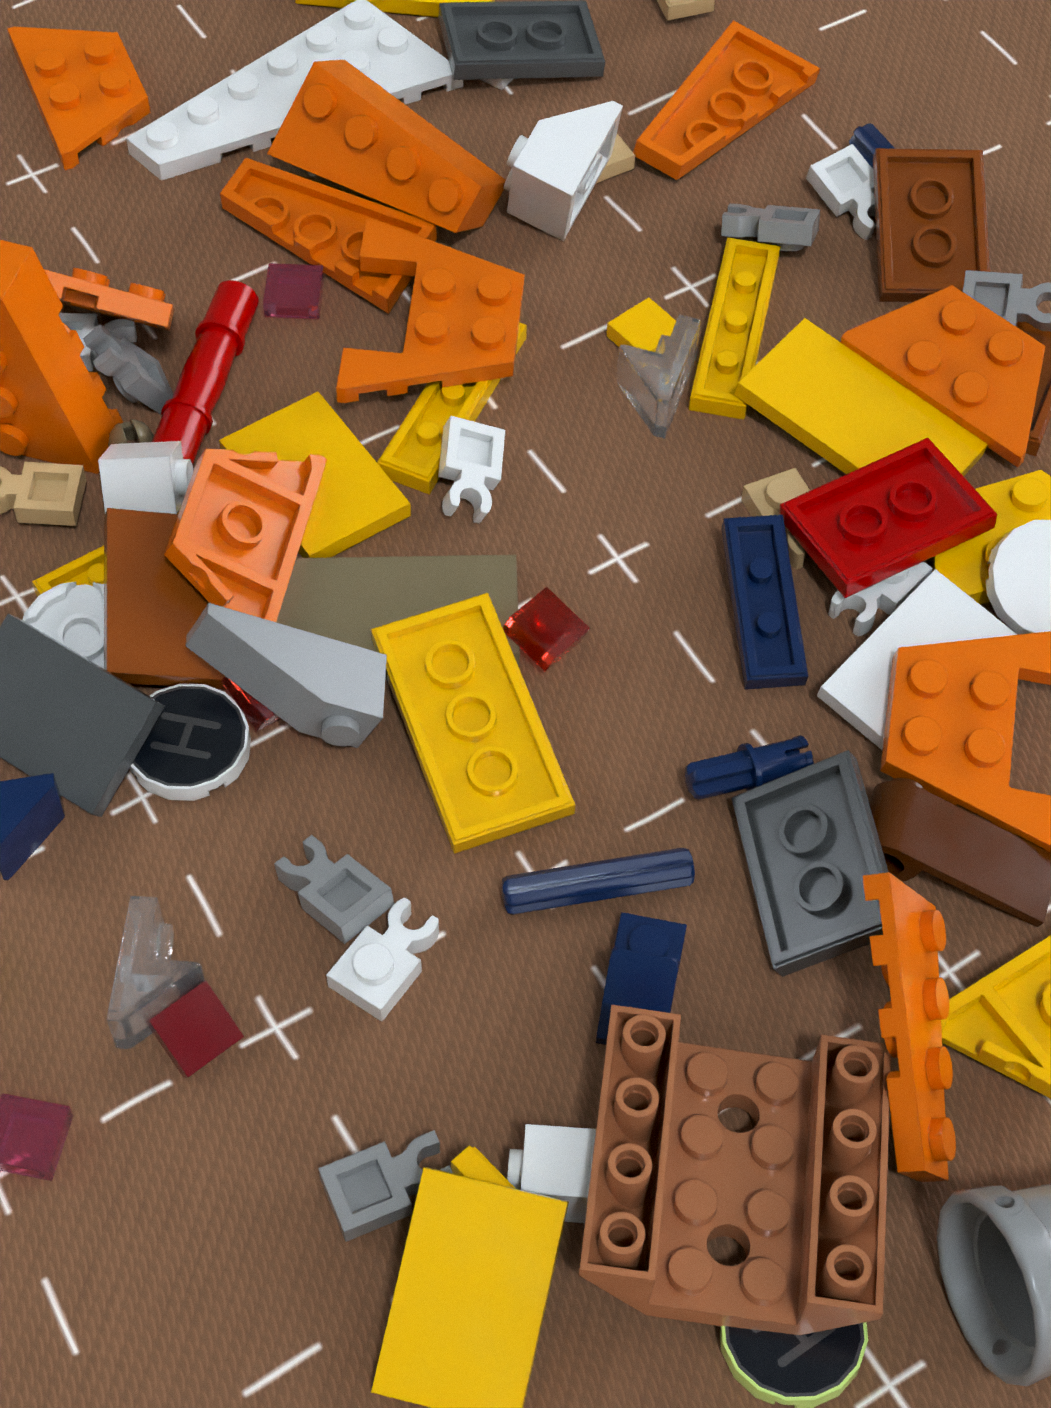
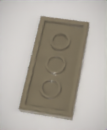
M516 555L296 558L276 623L377 652L372 641L371 629L488 593L515 660L519 665Z

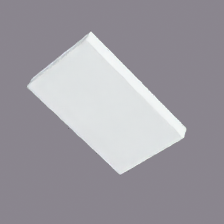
M935 569L820 687L817 697L882 750L892 659L898 647L1017 634Z

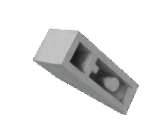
M211 603L207 604L186 636L185 646L298 732L322 738L331 745L358 748L383 719L386 654Z

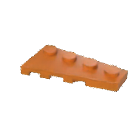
M733 20L637 139L633 153L636 158L678 180L813 85L821 68Z
M249 158L243 160L220 192L222 208L388 314L413 276L360 271L359 255L365 220L374 219L434 242L437 240V229L433 223Z
M890 872L863 875L865 901L879 900L883 935L870 936L873 966H881L884 979L890 988L891 1001L886 1002L883 1009H878L881 1037L885 1040L889 1054L893 1058H898L899 1071H891L886 1078L897 1172L919 1182L949 1181L948 1161H952L955 1157L956 1136L952 1121L945 1115L944 1090L950 1089L952 1085L953 1069L950 1054L946 1047H942L941 1020L947 1019L949 1014L948 990L943 978L939 977L938 951H943L946 945L944 919L941 912L936 910V906Z

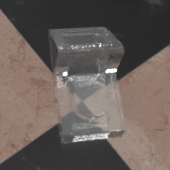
M679 314L671 336L661 335L656 352L629 345L619 346L617 383L649 430L656 437L666 438L697 357L700 319Z
M130 896L107 1013V1022L115 1046L119 1049H131L151 1035L153 1032L145 1020L194 985L205 980L201 964L190 961L170 960L173 950V925L164 923L157 897Z

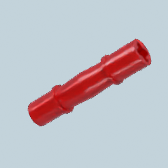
M227 280L217 286L205 317L196 328L195 337L197 341L182 368L172 399L167 400L161 410L162 417L151 441H181L183 459H190L192 465L204 436L209 433L212 427L213 420L211 414L226 385L234 358L240 355L244 349L245 336L259 305L257 294L248 285L239 281Z

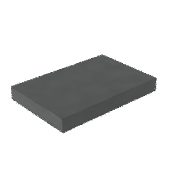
M584 0L439 3L438 19L454 80L603 77L605 59L587 2Z
M7 614L0 626V758L29 776L54 773L61 796L88 813L102 817L165 705L20 618Z
M849 750L732 797L772 966L782 977L866 946L870 944V936L883 935L879 900L865 901L863 875L887 873L889 871L857 759Z

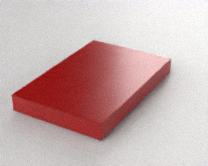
M925 438L780 504L779 515H783L785 527L844 598L995 528L998 515L929 438Z

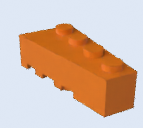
M345 59L315 61L267 152L272 157L454 233L483 227L504 191L506 179Z
M0 240V451L12 456L23 455L56 464L83 465L84 471L98 474V459L108 448L109 433L117 423H123V420L117 409L107 408L102 398L106 387L98 372H88L81 359L80 354L84 349V345L77 331L71 330L61 321L59 313L63 305L33 247Z

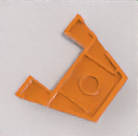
M366 219L359 255L360 271L415 276L405 343L402 353L343 348L336 386L337 402L359 401V394L385 390L387 396L406 394L411 385L440 381L443 388L512 377L525 274L380 221Z
M73 267L72 276H67L45 270L63 305L75 306L99 312L103 315L127 319L135 323L170 331L175 309L173 304L164 302L166 294L162 290L130 283L129 291L125 292L109 287L110 279H107L108 277L95 272Z
M1051 631L898 647L892 659L880 771L893 778L914 780L921 784L926 791L954 805L958 804L989 820L990 823L1012 834H1016L1051 853V795L1015 789L1009 786L1018 679L1051 685Z

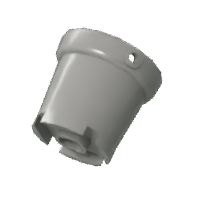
M1051 1184L1014 1191L1000 1185L976 1187L953 1192L940 1209L936 1236L939 1267L949 1304L965 1339L984 1366L1006 1384L1030 1386L1051 1376Z

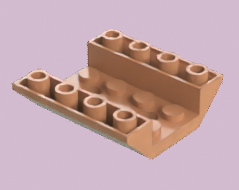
M611 1005L579 1276L647 1316L708 1325L805 1335L880 1320L883 1315L890 1106L886 1078L891 1072V1055L887 1050L886 1044L821 1035L813 1060L806 1061L679 1042L681 1014ZM736 1107L743 1109L751 1115L755 1122V1127L744 1133L730 1131L722 1125L718 1114L727 1108ZM717 1237L735 1239L743 1247L746 1259L738 1265H722L711 1257L707 1244L710 1240Z

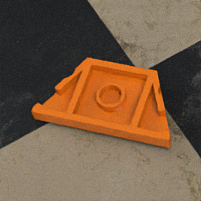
M15 26L7 28L12 49L64 170L72 169L78 165V153L94 141L104 146L116 138L123 128L134 125L151 113L146 91L118 32Z
M953 285L852 328L842 335V344L988 444L987 447L1017 468L1023 463L1043 364L1045 345Z
M206 448L197 460L164 555L209 603L277 622L327 458L321 455L309 454L304 462L278 460L276 452L254 451L251 454L244 455L234 450Z

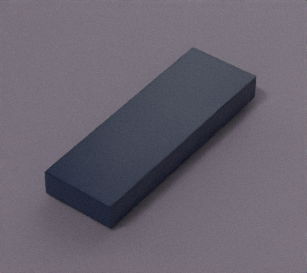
M783 515L724 518L721 530L744 689L804 686L808 679V671Z

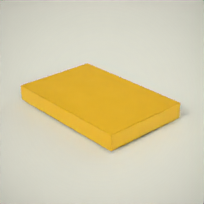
M318 391L219 440L220 449L234 450L244 455L251 454L254 451L276 452L278 460L304 462L309 454L321 455L327 458L298 551L303 558L333 557L411 516L410 502Z
M424 1167L371 1393L430 1408H523L569 1201Z

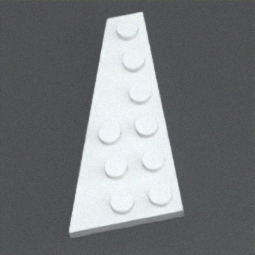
M355 0L126 138L128 152L162 181L220 163L223 153L249 145L252 151L255 152L271 147V138L276 137L315 61L345 59L397 99H400L405 105L421 100V92L443 85L447 92L463 87V80L453 79L448 59L369 1Z

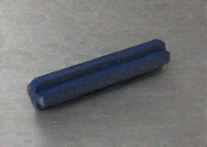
M682 847L508 875L502 879V898L507 913L519 914L690 886L694 883L695 866L689 849Z

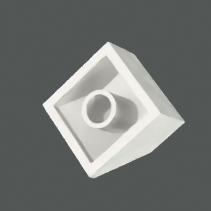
M610 101L542 119L537 122L529 138L520 135L507 160V166L511 167L504 184V189L509 191L507 213L564 241L612 155L623 106L615 101Z

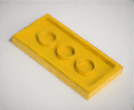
M806 318L791 330L737 383L734 394L845 474L925 438H929L954 467L965 476L981 459L988 446L980 438Z
M488 593L371 629L372 641L376 651L387 655L386 678L454 854L575 814V802Z

